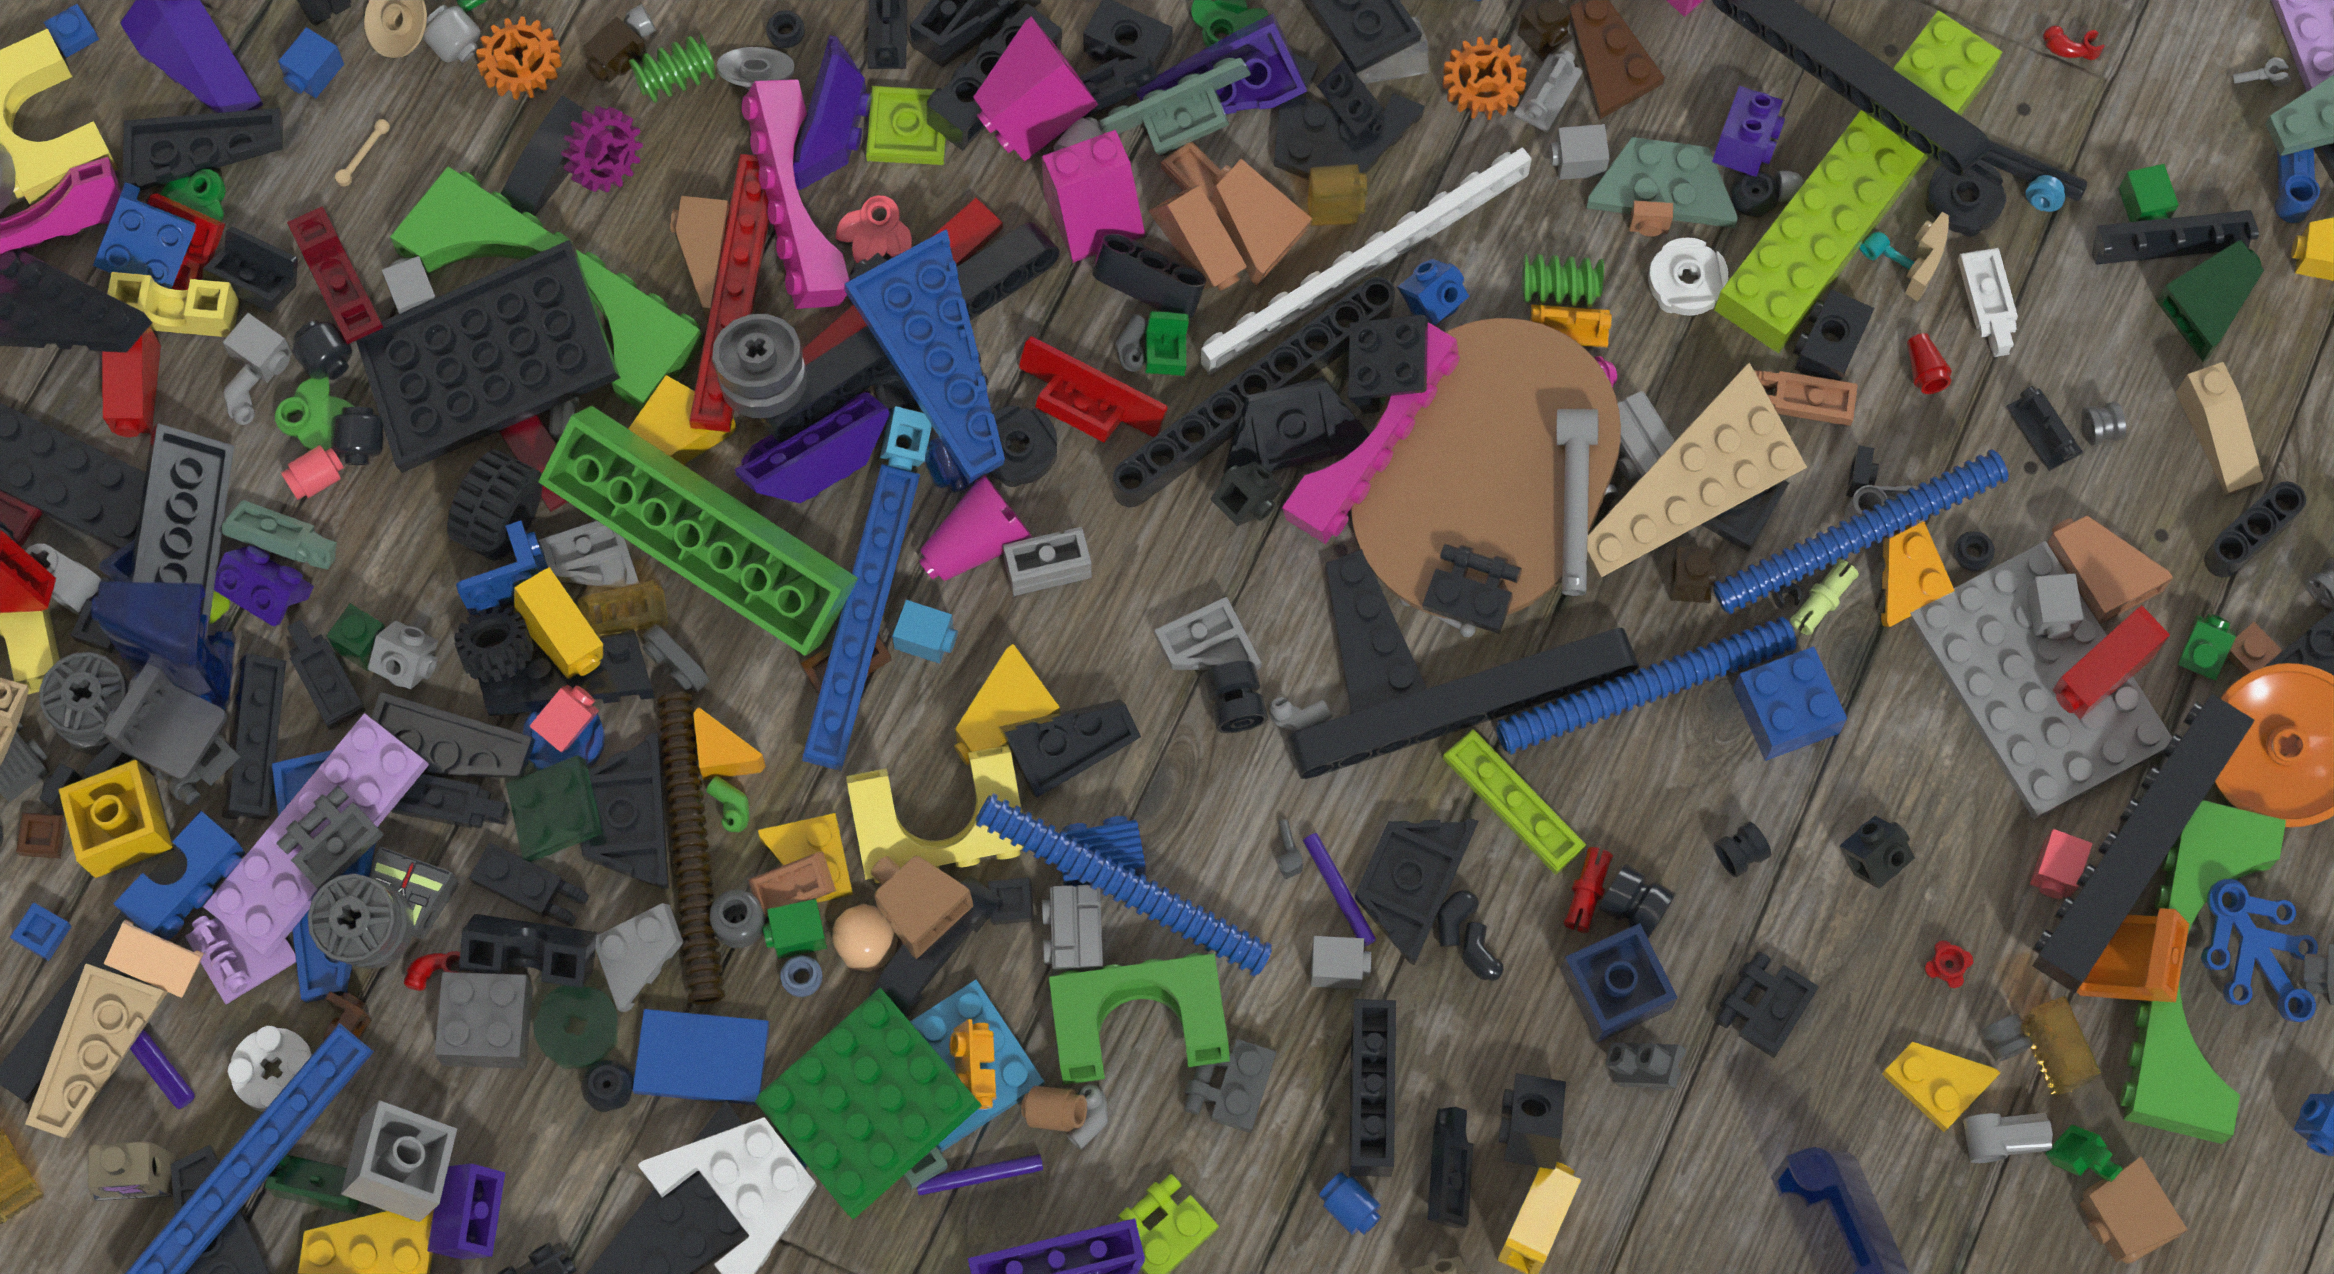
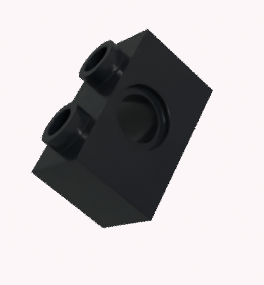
M1101 0L1083 33V51L1093 60L1100 63H1107L1117 57L1120 61L1126 59L1133 60L1146 53L1155 64L1158 72L1172 47L1173 27L1113 0ZM1123 39L1134 41L1131 45H1121L1118 42Z
M1831 289L1826 301L1823 302L1818 299L1808 321L1814 323L1810 335L1802 332L1795 346L1793 354L1798 355L1799 359L1794 370L1807 376L1841 381L1875 308ZM1832 333L1837 336L1839 341H1828L1822 334Z
M1516 1073L1513 1090H1504L1501 1114L1508 1115V1118L1502 1117L1498 1137L1499 1143L1506 1144L1504 1161L1555 1170L1562 1138L1566 1081Z

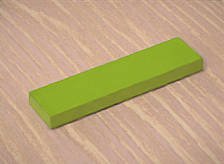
M1474 729L1443 755V760L1555 875L1585 849L1586 844Z

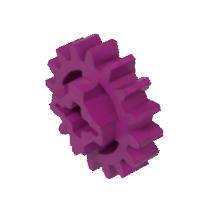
M595 106L594 114L583 111V122L579 124L572 121L573 135H564L563 138L566 142L570 143L568 149L561 151L562 156L570 159L564 166V169L572 173L571 180L582 185V187L594 192L597 189L609 192L611 184L617 187L623 186L621 177L624 174L630 177L634 175L630 166L632 163L636 164L641 161L639 157L635 156V150L643 147V143L636 141L634 138L641 131L640 128L632 125L634 120L632 117L623 114L622 111L613 107L605 109ZM610 125H611V126L614 127V129L611 130V129L605 128L604 126H610ZM595 169L597 171L600 170V172L592 173L590 170Z

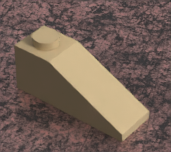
M2224 362L2187 374L2177 389L2176 395L2225 495L2227 496L2261 484L2264 479L2242 400Z

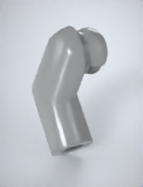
M249 364L244 365L223 391L227 412L240 425L250 423L255 416L249 390L261 378L260 373Z
M1087 1085L1080 1090L1079 1094L1084 1095L1087 1101L1086 1119L1081 1128H1073L1067 1134L1068 1139L1079 1150L1084 1148L1108 1123L1106 1096L1095 1085Z

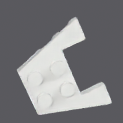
M765 1118L657 1155L638 1164L641 1171L662 1198L696 1171H699L749 1235L745 1241L714 1264L720 1274H756L760 1266L762 1267L770 1256L771 1250L784 1231H787L817 1187L815 1181Z

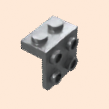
M146 663L141 673H137L130 681L128 693L119 707L114 708L108 715L102 733L119 751L179 781H186L191 777L226 722L227 714L222 708L174 685L160 668Z

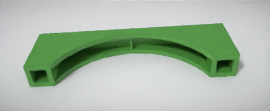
M450 167L444 170L390 236L396 253L403 258L410 259L419 256L426 273L457 261L472 258L506 257L524 260L570 239L560 232L550 233L543 228V224L531 213L526 211L523 214L512 208L511 203L503 195L496 191L490 194L480 187V183L471 174L465 171L459 174ZM576 249L594 303L608 323L613 336L614 361L620 375V379L611 382L615 396L640 412L664 377L667 375L677 380L704 346L700 325L687 314L682 313L679 316L669 310L668 304L654 293L646 295L638 290L636 283L627 275L621 272L615 275L606 269L604 262L590 252L584 255Z
M2202 800L2162 861L2161 869L2167 871L2165 885H2160L2155 898V909H2176L2189 923V933L2191 925L2200 909L2206 903L2208 892L2214 883L2222 879L2237 880L2253 873L2269 870L2280 859L2286 820ZM2179 981L2176 1003L2144 1000V1002H2139L2137 1006L2134 1026L2140 1027L2137 1042L2133 1041L2131 1043L2127 1057V1066L2133 1067L2130 1082L2125 1081L2120 1096V1105L2125 1106L2123 1120L2223 1144L2234 1135L2240 1094L2228 1086L2215 1073L2197 1047L2183 1011Z

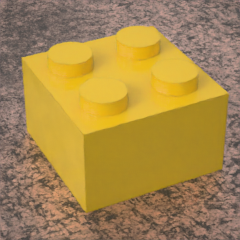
M137 760L58 789L76 861L95 878L173 849L155 778Z

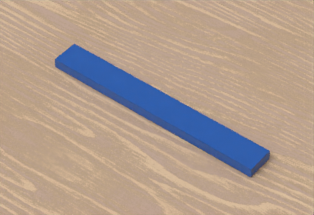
M884 464L881 465L852 572L859 579L842 609L802 758L804 762L842 771L920 478L918 473Z
M339 1023L125 1274H185L374 1051Z

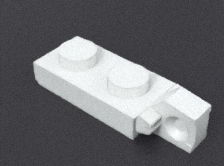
M1998 248L1962 253L1959 255L1958 264L1976 329H1979L1980 337L1988 336L1994 357L2009 355V351L2014 345L2011 333L2017 330L2016 320L2018 315Z

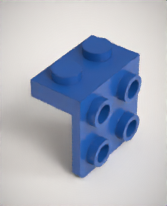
M522 521L506 525L517 562L462 580L456 584L458 593L470 615L480 616L479 611L486 609L487 614H490L493 607H500L501 609L502 606L514 603V587L540 573L541 570L548 568L535 532L527 533Z

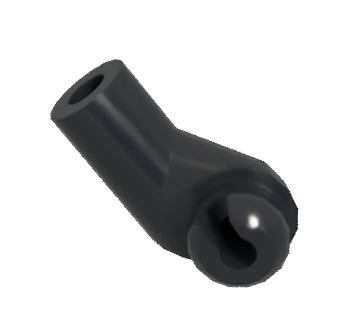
M1457 891L1441 905L1438 911L1440 947L1460 946L1459 924L1471 913H1475L1479 906L1477 896L1470 891Z

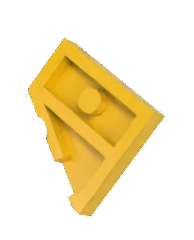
M836 813L758 830L761 842L769 848L779 860L781 866L814 853H824L836 891L817 898V903L853 895Z
M1911 1042L1882 1073L1889 1082L1943 1132L1958 1119L2000 1074L1996 1068L1915 1042Z

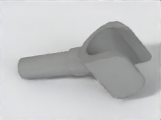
M2274 57L2266 63L2264 68L2233 74L2234 84L2269 79L2274 86L2284 87L2290 83L2291 78L2288 73L2277 72L2286 70L2289 67L2283 59Z

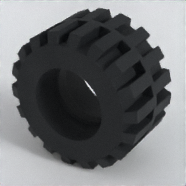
M493 449L484 454L465 475L453 498L447 522L449 538L492 561L502 559L513 549L506 525L522 521L527 531L535 516L542 494L543 485L538 483L542 473L500 450Z

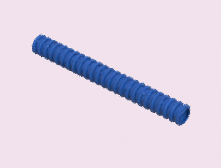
M1990 449L1987 451V456H1976L1975 462L1967 460L1964 462V467L1961 468L1958 465L1953 467L1952 473L1942 472L1941 478L1938 479L1934 476L1930 478L1929 484L1922 482L1916 490L1912 487L1909 488L1906 495L1902 493L1897 494L1896 500L1892 501L1888 498L1884 501L1885 505L1880 506L1876 504L1871 512L1865 509L1861 513L1862 516L1853 515L1848 523L1844 520L1840 521L1839 527L1830 526L1825 534L1820 531L1816 533V538L1814 539L1811 537L1805 538V543L1802 545L1799 542L1793 545L1794 549L1784 548L1781 555L1778 556L1774 553L1769 561L1763 558L1759 561L1758 566L1749 565L1746 572L1740 569L1736 572L1737 576L1732 577L1728 575L1723 583L1719 580L1716 581L1713 590L1720 606L1725 613L1727 612L1731 615L1734 613V608L1739 607L1743 609L1746 607L1745 603L1749 601L1754 604L1757 602V597L1766 598L1771 590L1777 593L1780 591V586L1784 585L1787 588L1791 586V581L1794 579L1800 582L1803 579V575L1807 574L1810 577L1814 575V570L1817 568L1820 571L1825 570L1826 564L1829 563L1833 566L1837 564L1838 558L1845 560L1851 552L1856 555L1860 552L1859 548L1864 547L1868 549L1873 541L1879 544L1883 540L1882 537L1891 538L1896 530L1902 533L1905 531V526L1914 527L1919 519L1923 522L1927 521L1928 515L1937 516L1940 513V509L1943 508L1947 511L1951 509V504L1953 503L1960 505L1963 502V498L1970 500L1976 492L1981 495L1985 493L1986 487L1995 488L1998 481L2003 484L2006 483L2009 474L2003 459L1998 452Z
M1778 617L1776 623L1767 621L1764 627L1761 625L1754 626L1752 632L1746 629L1742 631L1741 636L1732 634L1730 640L1721 638L1717 645L1714 642H1710L1707 644L1706 649L1699 646L1695 649V653L1686 651L1683 657L1680 655L1673 656L1672 661L1668 659L1661 660L1660 666L1653 663L1649 665V670L1640 668L1637 670V674L1633 672L1626 673L1624 679L1621 676L1615 677L1613 683L1604 681L1602 687L1593 685L1591 686V691L1588 692L1586 689L1580 690L1578 696L1573 693L1569 694L1567 700L1558 698L1554 705L1551 702H1547L1544 704L1543 709L1536 706L1532 709V713L1523 711L1518 718L1516 715L1509 716V721L1507 722L1503 719L1498 720L1496 731L1504 751L1509 755L1515 754L1517 748L1522 751L1526 750L1528 744L1532 746L1539 745V740L1541 739L1545 742L1550 741L1552 735L1561 737L1565 730L1567 733H1572L1576 726L1579 729H1583L1586 727L1587 722L1596 724L1598 718L1607 720L1611 713L1614 716H1618L1621 714L1622 709L1629 712L1633 709V705L1642 707L1645 701L1653 703L1658 696L1662 699L1667 698L1668 692L1677 694L1680 688L1688 690L1693 683L1699 686L1702 685L1704 679L1710 682L1714 680L1715 675L1723 677L1726 675V671L1730 673L1737 672L1739 666L1745 669L1749 667L1750 662L1759 664L1761 658L1769 660L1772 659L1773 654L1776 656L1783 655L1785 649L1789 652L1794 651L1797 644L1795 632L1787 619Z
M992 793L991 796L987 797L975 820L977 821L976 826L979 828L984 825L988 827L987 832L993 834L995 831L999 833L1000 839L1004 840L1007 837L1011 840V845L1016 846L1018 843L1022 846V851L1025 853L1028 850L1034 852L1033 857L1036 859L1041 856L1045 858L1044 862L1047 865L1051 863L1056 864L1058 871L1067 870L1069 877L1072 878L1076 875L1082 884L1086 881L1091 883L1090 888L1096 890L1097 887L1102 889L1101 893L1104 896L1108 894L1113 895L1115 902L1124 901L1126 908L1135 907L1137 914L1141 915L1143 912L1148 914L1147 919L1150 921L1154 919L1159 920L1158 924L1161 927L1165 925L1170 926L1172 933L1181 932L1183 939L1192 938V943L1196 946L1200 943L1203 944L1205 951H1216V957H1227L1226 961L1229 964L1238 963V968L1242 971L1245 968L1249 969L1251 976L1255 977L1263 970L1272 952V945L1266 942L1263 945L1260 943L1259 937H1249V932L1245 929L1240 932L1237 930L1238 926L1234 923L1230 926L1227 925L1226 919L1223 917L1219 920L1214 918L1215 913L1212 911L1208 913L1203 912L1204 908L1201 905L1194 907L1191 900H1181V895L1177 892L1173 895L1170 894L1169 888L1166 886L1162 889L1157 887L1158 882L1155 880L1151 882L1146 881L1147 877L1144 874L1140 876L1135 875L1133 868L1124 869L1122 862L1113 863L1111 856L1107 855L1105 858L1100 856V850L1095 849L1094 852L1089 850V844H1078V838L1074 836L1071 839L1067 838L1065 831L1061 830L1060 833L1054 831V825L1050 824L1048 827L1043 825V819L1038 818L1037 821L1032 819V813H1021V807L1017 805L1014 808L1008 806V800L1004 799L1002 802L997 800V794Z

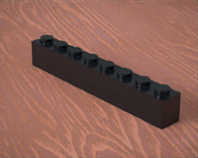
M2214 694L2210 695L2204 705L2196 701L2183 721L2190 726L2183 738L2175 733L2162 753L2169 759L2162 769L2153 766L2141 784V787L2147 790L2146 794L2140 802L2134 798L2131 799L2119 818L2126 824L2119 834L2111 830L2098 849V852L2105 856L2097 867L2091 863L2088 864L2076 883L2083 889L2075 900L2067 896L2054 917L2061 921L2054 933L2045 929L2032 950L2039 954L2032 965L2034 968L2073 993L2077 992L2255 720Z

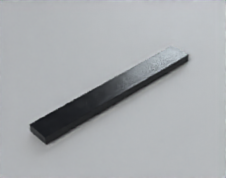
M207 815L234 839L236 835L231 830ZM174 844L172 845L173 849L168 850L148 876L149 879L157 884H173L180 880L186 872L187 858ZM121 912L0 1065V1085L27 1104L38 1091L85 964H90L125 977L128 975L104 964L123 921L129 920Z

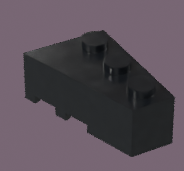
M930 0L910 25L911 46L944 67L987 37L999 31L1002 23L1010 13H1017L1026 3L1034 8L1041 3V0Z

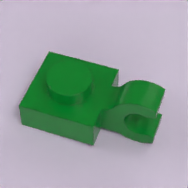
M2073 1124L2052 1145V1148L2045 1153L2052 1165L2078 1176H2081L2087 1168H2090L2101 1178L2112 1182L2123 1170L2121 1166L2109 1160L2113 1154L2106 1149L2107 1145L2100 1135Z

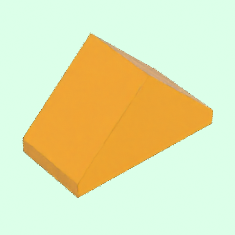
M699 707L693 714L699 769L703 780L713 779L716 776L724 778L761 773L766 765L763 754Z

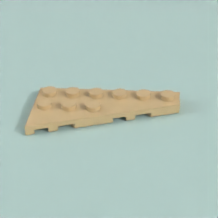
M1750 362L1739 371L1735 378L1712 400L1708 407L1685 429L1641 479L1631 487L1627 494L1588 534L1587 560L1597 579L1606 576L1807 468Z

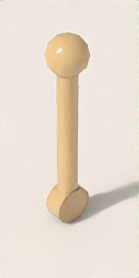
M379 119L375 122V130L346 169H341L336 173L335 179L340 186H348L352 182L351 174L380 135L386 134L389 131L390 125L386 120Z

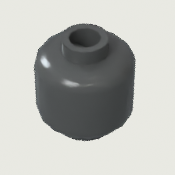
M732 889L722 893L715 899L710 908L709 920L715 936L722 944L731 948H744L752 945L761 937L763 933L762 927L766 918L760 901L752 893L745 890Z

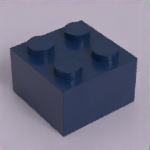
M1640 923L1565 956L1560 968L1597 1043L1671 1010L1678 998Z

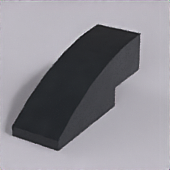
M563 95L532 136L501 192V195L511 203L512 208L521 214L526 211L536 216L570 173L564 169V166L570 159L561 155V151L568 149L570 143L566 142L563 138L564 135H573L574 129L571 126V122L574 121L581 124L583 122L582 112L587 110Z

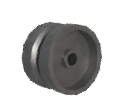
M750 314L733 320L720 331L713 344L712 359L718 375L720 390L725 402L739 414L751 418H771L787 412L799 402L806 390L807 370L803 360L800 340L792 326L785 320L769 314Z

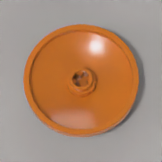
M2286 663L2254 670L2235 681L2221 695L2220 699L2255 721L2214 782L2221 795L2234 808L2286 820L2285 827L2313 825L2333 817L2334 675L2309 665Z

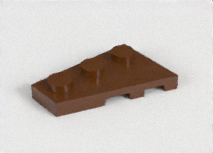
M1581 0L1569 7L1571 27L1579 54L1582 55L1585 64L1586 78L1595 98L1599 120L1663 84L1664 75L1609 0Z

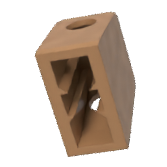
M885 856L871 870V875L882 884L874 894L877 907L915 959L922 955L974 906L970 890L920 856L911 858L902 868L889 856Z

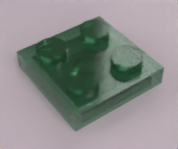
M573 756L506 784L524 860L533 862L603 834L586 761L581 756Z

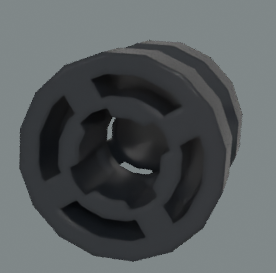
M1747 822L1740 826L1737 834L1732 838L1724 836L1714 843V850L1721 864L1730 875L1736 878L1748 870L1750 863H1761L1772 855L1765 836L1752 822Z

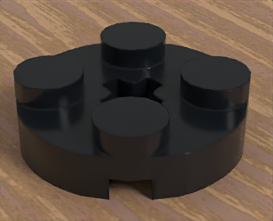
M1981 159L1962 176H1956L1940 165L1932 175L1927 188L1926 209L1935 219L1938 218L1941 212L1949 216V230L1961 233L1967 237L1976 236L1980 231L1991 227L1998 220L2004 209L2006 193H2004L2002 186L2003 179L1992 165ZM1967 188L1974 192L1972 198L1975 201H1962L1956 191L1965 192Z
M1007 406L995 411L993 414L1005 461L1004 465L989 472V474L1001 480L1003 484L1009 487L1032 483L1042 478L1057 460V433L1052 422L1041 411L1033 408L1031 411L1020 409L1019 406ZM1015 437L1018 441L1026 439L1028 443L1025 445V451L1021 453L1010 451V440Z

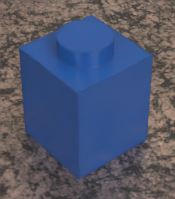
M307 27L278 61L284 75L283 81L285 84L299 94L305 91L314 98L319 96L344 65L338 47Z

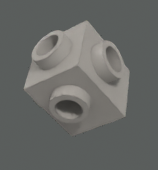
M395 620L376 635L368 670L389 679L396 686L412 689L424 678L429 679L433 674L438 662V658L434 656L438 640L426 635L417 627L407 626Z

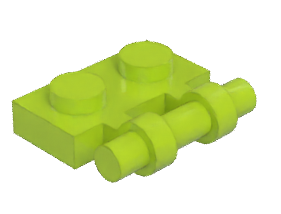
M1169 1174L1159 1184L1154 1182L1146 1189L1147 1195L1132 1209L1126 1207L1117 1215L1119 1218L1117 1222L1134 1218L1136 1220L1145 1257L1141 1270L1145 1274L1171 1273L1219 1229V1225L1191 1195L1178 1206L1171 1199L1170 1196L1181 1187L1180 1182L1172 1174ZM1159 1207L1166 1217L1149 1231L1142 1221Z

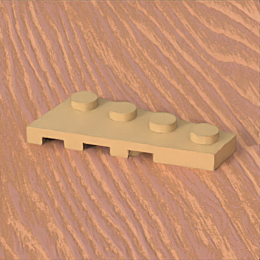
M85 964L25 1124L64 1138H70L168 992L96 966Z

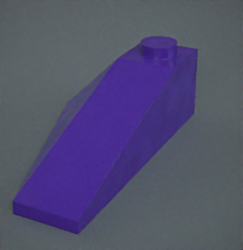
M135 0L120 24L141 57L163 70L175 83H180L193 93L196 99L215 113L256 110L263 106L260 97L200 0Z
M1274 13L1237 30L1159 74L1158 78L1145 86H1140V90L1136 94L1141 102L1146 94L1155 90L1166 91L1178 85L1179 80L1191 74H1204L1213 70V66L1217 62L1227 58H1242L1251 74L1216 90L1225 114L1256 108L1260 110L1274 108L1307 92L1308 89L1287 39Z

